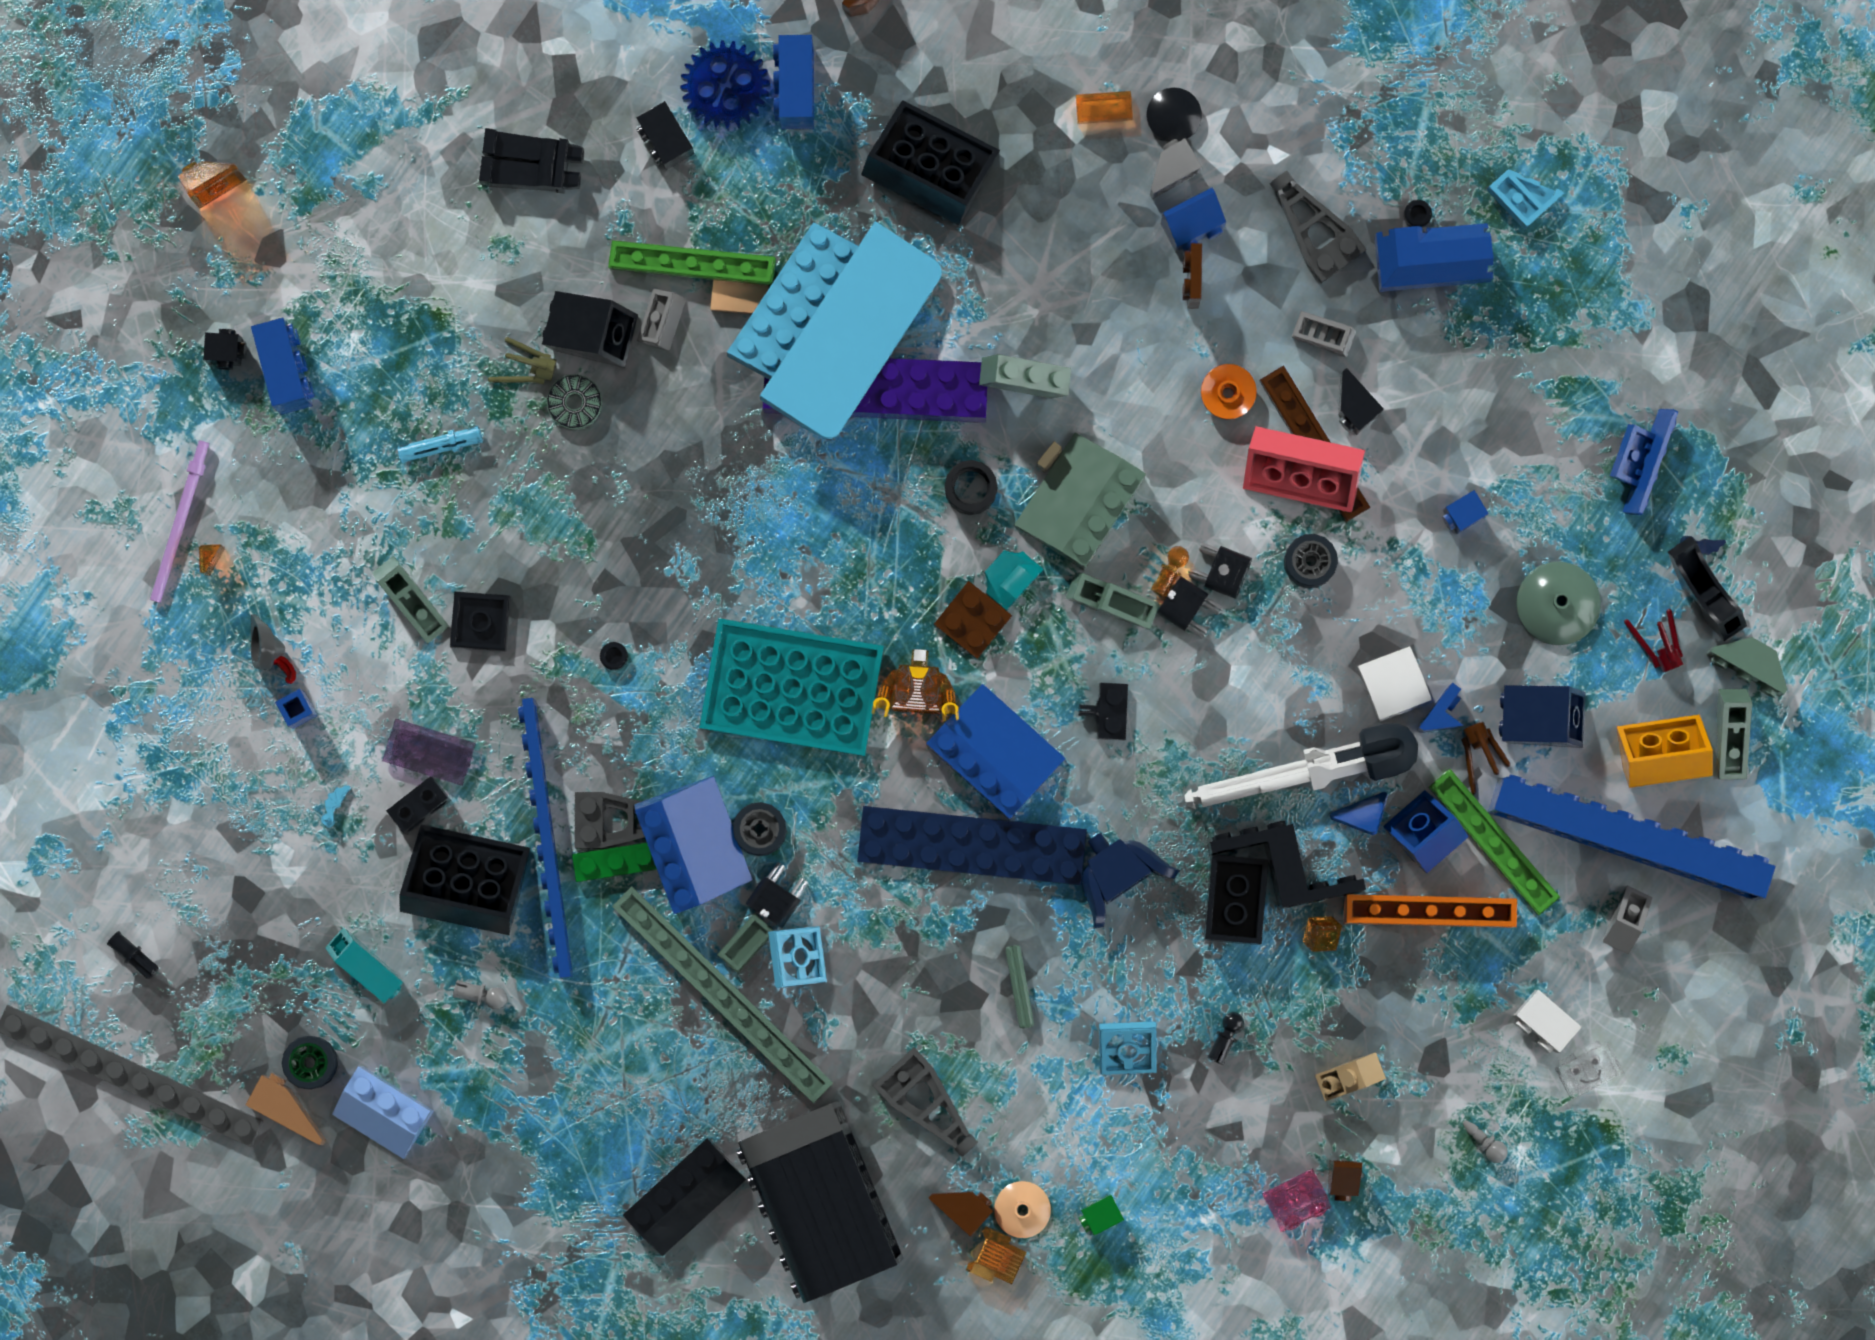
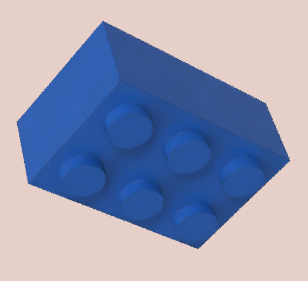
M778 35V44H773L775 67H779V71H773L775 94H779V98H774L775 121H780L781 130L814 129V46L812 35Z
M283 317L251 326L272 407L280 415L312 407L311 398H315V392L311 381L308 382L304 372L308 371V366L304 355H301L297 348V345H301L297 329H294L293 324H289Z

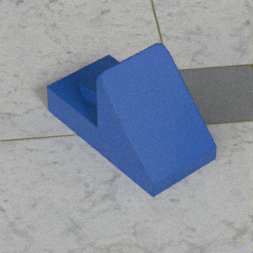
M1453 682L1447 687L1417 728L1420 733L1454 729L1463 726V724L1445 712L1447 709L1452 711L1461 700V697L1458 696L1461 688Z

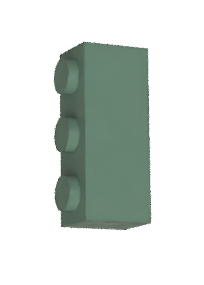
M997 354L982 357L979 385L1053 399L1069 395L1071 368Z

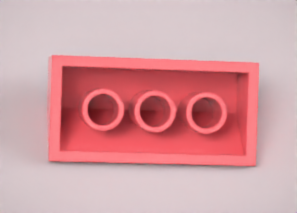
M1255 426L1248 450L1243 489L1352 513L1365 450Z

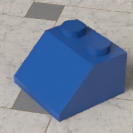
M1212 187L1163 212L1160 224L1175 252L1180 250L1185 252L1189 251L1191 243H1198L1197 241L1205 237L1211 240L1223 233L1222 229L1225 228L1226 220Z
M1426 790L1383 826L1410 859L1425 873L1433 869L1469 837L1457 818Z

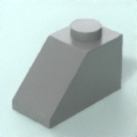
M1174 139L1163 146L1164 150L1160 154L1150 191L1152 199L1201 172L1202 166L1186 139L1179 142L1177 139Z
M1627 885L1608 924L1603 943L1629 954L1643 931L1653 897Z

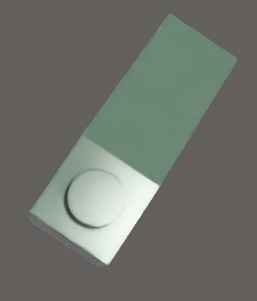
M394 556L372 572L379 585L427 644L449 628L447 622Z
M1718 689L1717 755L1719 780L1747 779L1752 700L1747 689Z

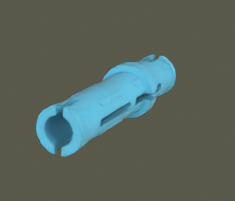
M477 425L456 432L454 429L449 430L448 434L402 446L399 445L397 450L401 463L450 450L457 452L461 447L483 443L481 430Z

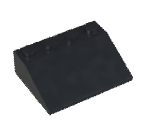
M902 100L869 152L861 175L960 225L1000 150Z
M421 824L399 894L400 912L510 935L530 848Z

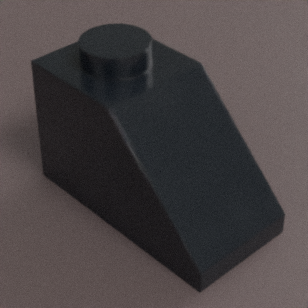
M1346 368L1340 375L1338 415L1341 419L1339 422L1349 433L1353 431L1358 435L1383 412L1384 408Z

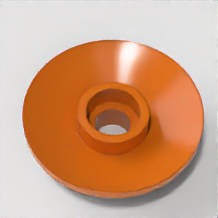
M1223 364L1213 368L1205 376L1201 386V398L1204 406L1211 414L1221 419H1236L1245 415L1252 408L1257 394L1256 384L1251 374L1235 364ZM1225 389L1233 391L1231 398L1224 397L1223 391Z

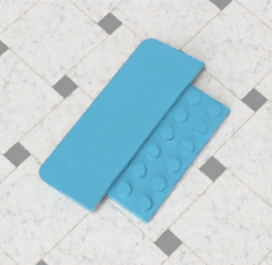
M876 221L859 246L813 222L728 349L727 357L770 380L760 394L762 402L821 438H835L840 434L941 279V266L936 260Z

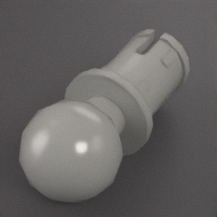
M460 980L456 981L453 991L454 998L476 1002L478 1006L481 1005L482 1001H485L488 1007L492 1009L503 1008L507 1002V995L501 988L494 987L487 991L485 990V984L480 986Z

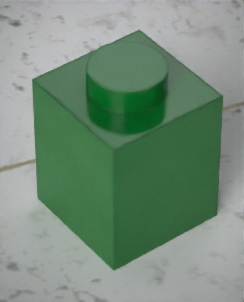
M1111 1194L1080 1209L1083 1215L1079 1217V1220L1085 1232L1092 1231L1094 1236L1124 1221Z

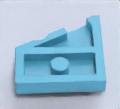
M1509 169L1487 188V191L1524 230L1564 194L1562 190L1556 189L1554 191L1540 185L1541 182L1524 178L1521 174Z

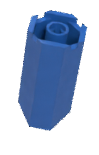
M1488 223L1438 228L1427 227L1425 232H1422V227L1419 226L1389 229V235L1384 237L1382 232L1376 233L1374 241L1379 292L1491 282L1493 272H1488V265H1493L1491 234L1486 232L1489 228Z

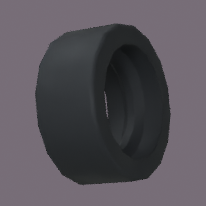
M974 460L962 461L955 465L947 474L945 481L946 498L951 507L959 513L967 515L980 514L989 509L995 501L998 488L996 477L991 468L984 463ZM965 472H977L987 482V493L978 503H964L955 493V482Z

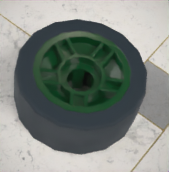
M315 1036L297 1038L288 1045L282 1058L283 1073L288 1081L298 1088L308 1090L321 1088L329 1083L334 1077L338 1065L337 1054L332 1045L323 1038ZM307 1057H312L315 1061L312 1068L305 1067V1059Z

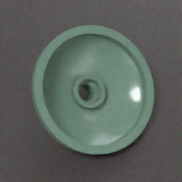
M1550 562L1535 568L1525 577L1518 590L1516 607L1523 627L1531 636L1546 644L1567 645L1582 639L1593 629L1600 614L1601 598L1596 583L1586 571L1571 563ZM1561 596L1565 598V606H1559L1557 604V597Z

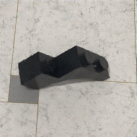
M1691 536L1668 551L1681 587L1697 602L1705 622L1723 641H1726L1747 627L1741 608L1719 583L1704 559L1697 542Z

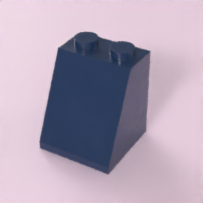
M1504 685V692L1500 696L1503 720L1499 723V735L1502 737V741L1509 744L1583 748L1586 692L1570 686Z

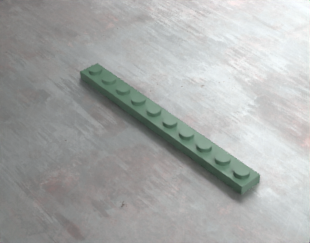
M632 886L612 906L812 1103H815L833 1084L814 1063Z

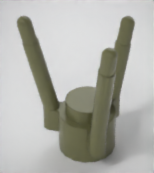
M506 337L505 342L535 357L529 359L511 353H506L505 357L531 365L530 373L535 374V376H499L488 378L489 382H535L544 385L545 380L552 381L557 360L552 359L549 354L541 353L523 343Z

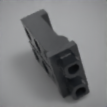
M485 128L482 151L484 156L481 159L479 182L482 187L556 191V193L565 194V189H580L581 173L568 171L569 162L583 164V147L570 144L568 139L538 138L498 132L496 129Z

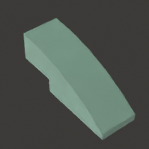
M1075 572L1066 595V599L1149 630L1160 604L1115 584L1106 583L1080 572Z

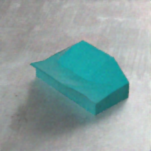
M1003 550L984 572L988 585L986 594L1008 611L1044 569L1023 551L1014 553Z

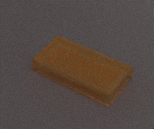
M1131 91L1079 94L1075 96L1077 124L1133 120Z

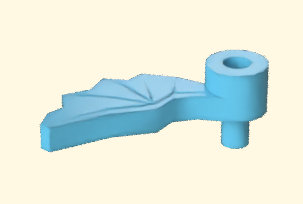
M349 785L343 788L336 787L334 792L328 794V799L325 801L327 813L321 818L325 827L330 828L335 824V810L341 807L345 796L350 791L351 787Z

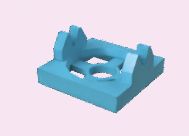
M820 926L768 932L776 988L827 982ZM792 937L793 948L788 954H782L784 942ZM802 938L807 941L812 951L803 946ZM797 949H801L804 952L805 960L803 964H798L794 956ZM810 960H813L812 968L806 975V966ZM790 962L796 967L797 978L786 972L784 963Z
M1156 1021L1099 1024L1100 1075L1157 1073ZM1117 1034H1123L1124 1040L1118 1046H1107L1112 1037ZM1132 1034L1144 1036L1148 1044L1138 1045L1132 1040ZM1127 1045L1136 1048L1135 1053L1132 1055H1124L1120 1050ZM1139 1054H1146L1144 1058L1138 1060L1137 1062H1133V1060L1136 1059L1139 1056ZM1109 1055H1118L1120 1059L1124 1060V1063L1112 1059Z

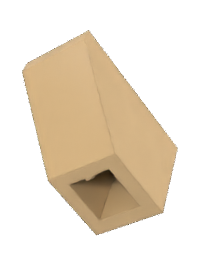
M1376 1052L1315 1075L1325 1101L1366 1088L1386 1079Z

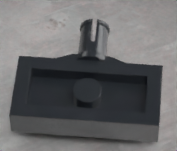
M1099 683V694L1096 704H1079L1078 716H1095L1097 739L1126 740L1128 684Z

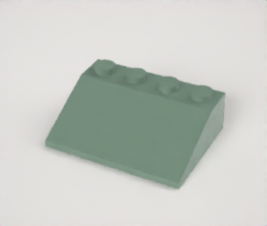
M1074 433L1014 526L1077 567L1085 570L1145 479L1146 473L1123 458Z

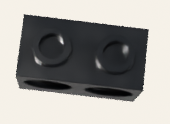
M430 776L386 810V812L400 830L408 835L452 800L436 779Z

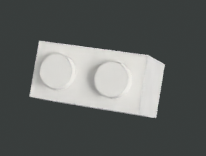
M1535 990L1513 1015L1518 1020L1515 1024L1526 1034L1534 1033L1539 1038L1537 1043L1548 1053H1551L1552 1050L1560 1053L1581 1029V1026L1540 990Z

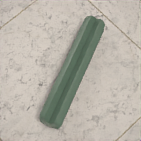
M1019 945L1009 946L1006 948V956L1019 1027L1022 1029L1033 1027L1034 1020L1021 948Z

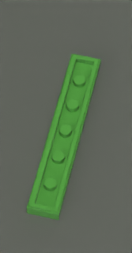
M612 240L608 268L611 270L771 286L774 281L776 258L773 256Z
M1451 769L1447 770L1428 787L1443 806L1457 818L1467 834L1538 916L1560 898L1557 892Z

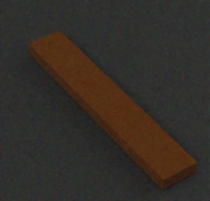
M1284 365L1260 379L1261 385L1291 434L1330 442ZM1357 488L1352 513L1342 510L1338 511L1347 523L1371 507L1360 489Z

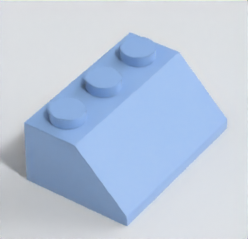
M358 1066L344 1088L332 1115L402 1159H405L434 1110L365 1067Z

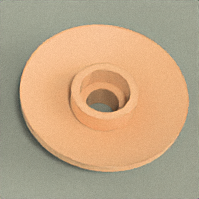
M1019 1181L1009 1184L999 1193L995 1201L994 1213L998 1225L1004 1232L1016 1238H1029L1037 1235L1045 1228L1050 1218L1051 1206L1048 1196L1039 1186L1031 1182ZM1022 1204L1028 1207V1213L1023 1216L1017 1212L1018 1206Z

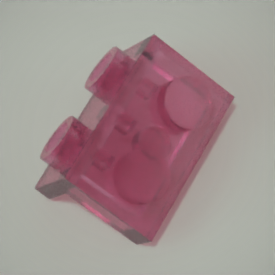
M1313 1169L1262 1193L1280 1232L1293 1230L1300 1226L1302 1222L1312 1217H1319L1331 1208L1328 1196Z

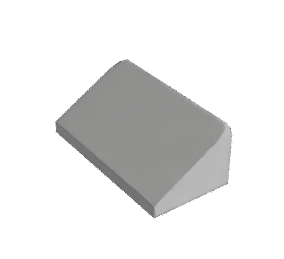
M653 289L637 341L663 350H670L683 311L685 298L673 292Z

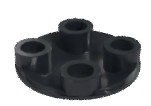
M1174 87L1161 90L1154 95L1148 104L1146 116L1148 125L1156 138L1168 142L1177 139L1179 142L1190 138L1196 133L1201 123L1202 111L1198 100L1193 94L1185 89Z

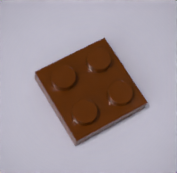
M1191 243L1189 251H1185L1183 256V273H1188V279H1184L1182 300L1187 301V308L1198 309L1202 290V243Z
M968 581L936 620L934 626L978 660L1011 619L1012 615Z

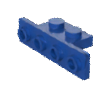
M1659 409L1651 432L1635 424H1628L1610 477L1631 486L1623 508L1624 513L1642 515L1646 509L1652 486L1658 477L1659 466L1667 452L1670 435L1676 426L1678 411L1674 409Z

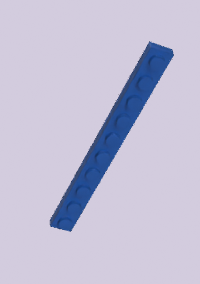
M534 698L522 699L523 706L518 707L520 723H525L526 734H522L524 751L529 750L530 761L526 762V772L528 779H533L534 789L529 790L531 806H536L538 817H533L535 834H540L541 845H537L539 862L544 861L545 873H541V883L543 890L548 889L549 900L544 901L546 917L552 918L553 928L548 929L550 945H555L557 955L552 957L554 973H559V977L563 979L573 977L536 700Z

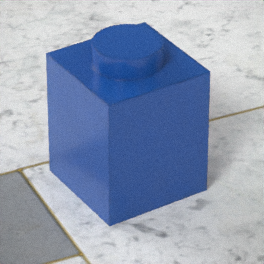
M1475 490L1445 507L1443 510L1445 515L1442 518L1450 531L1454 529L1459 534L1484 519L1489 513Z
M301 689L275 702L287 726L292 729L318 716L307 694Z

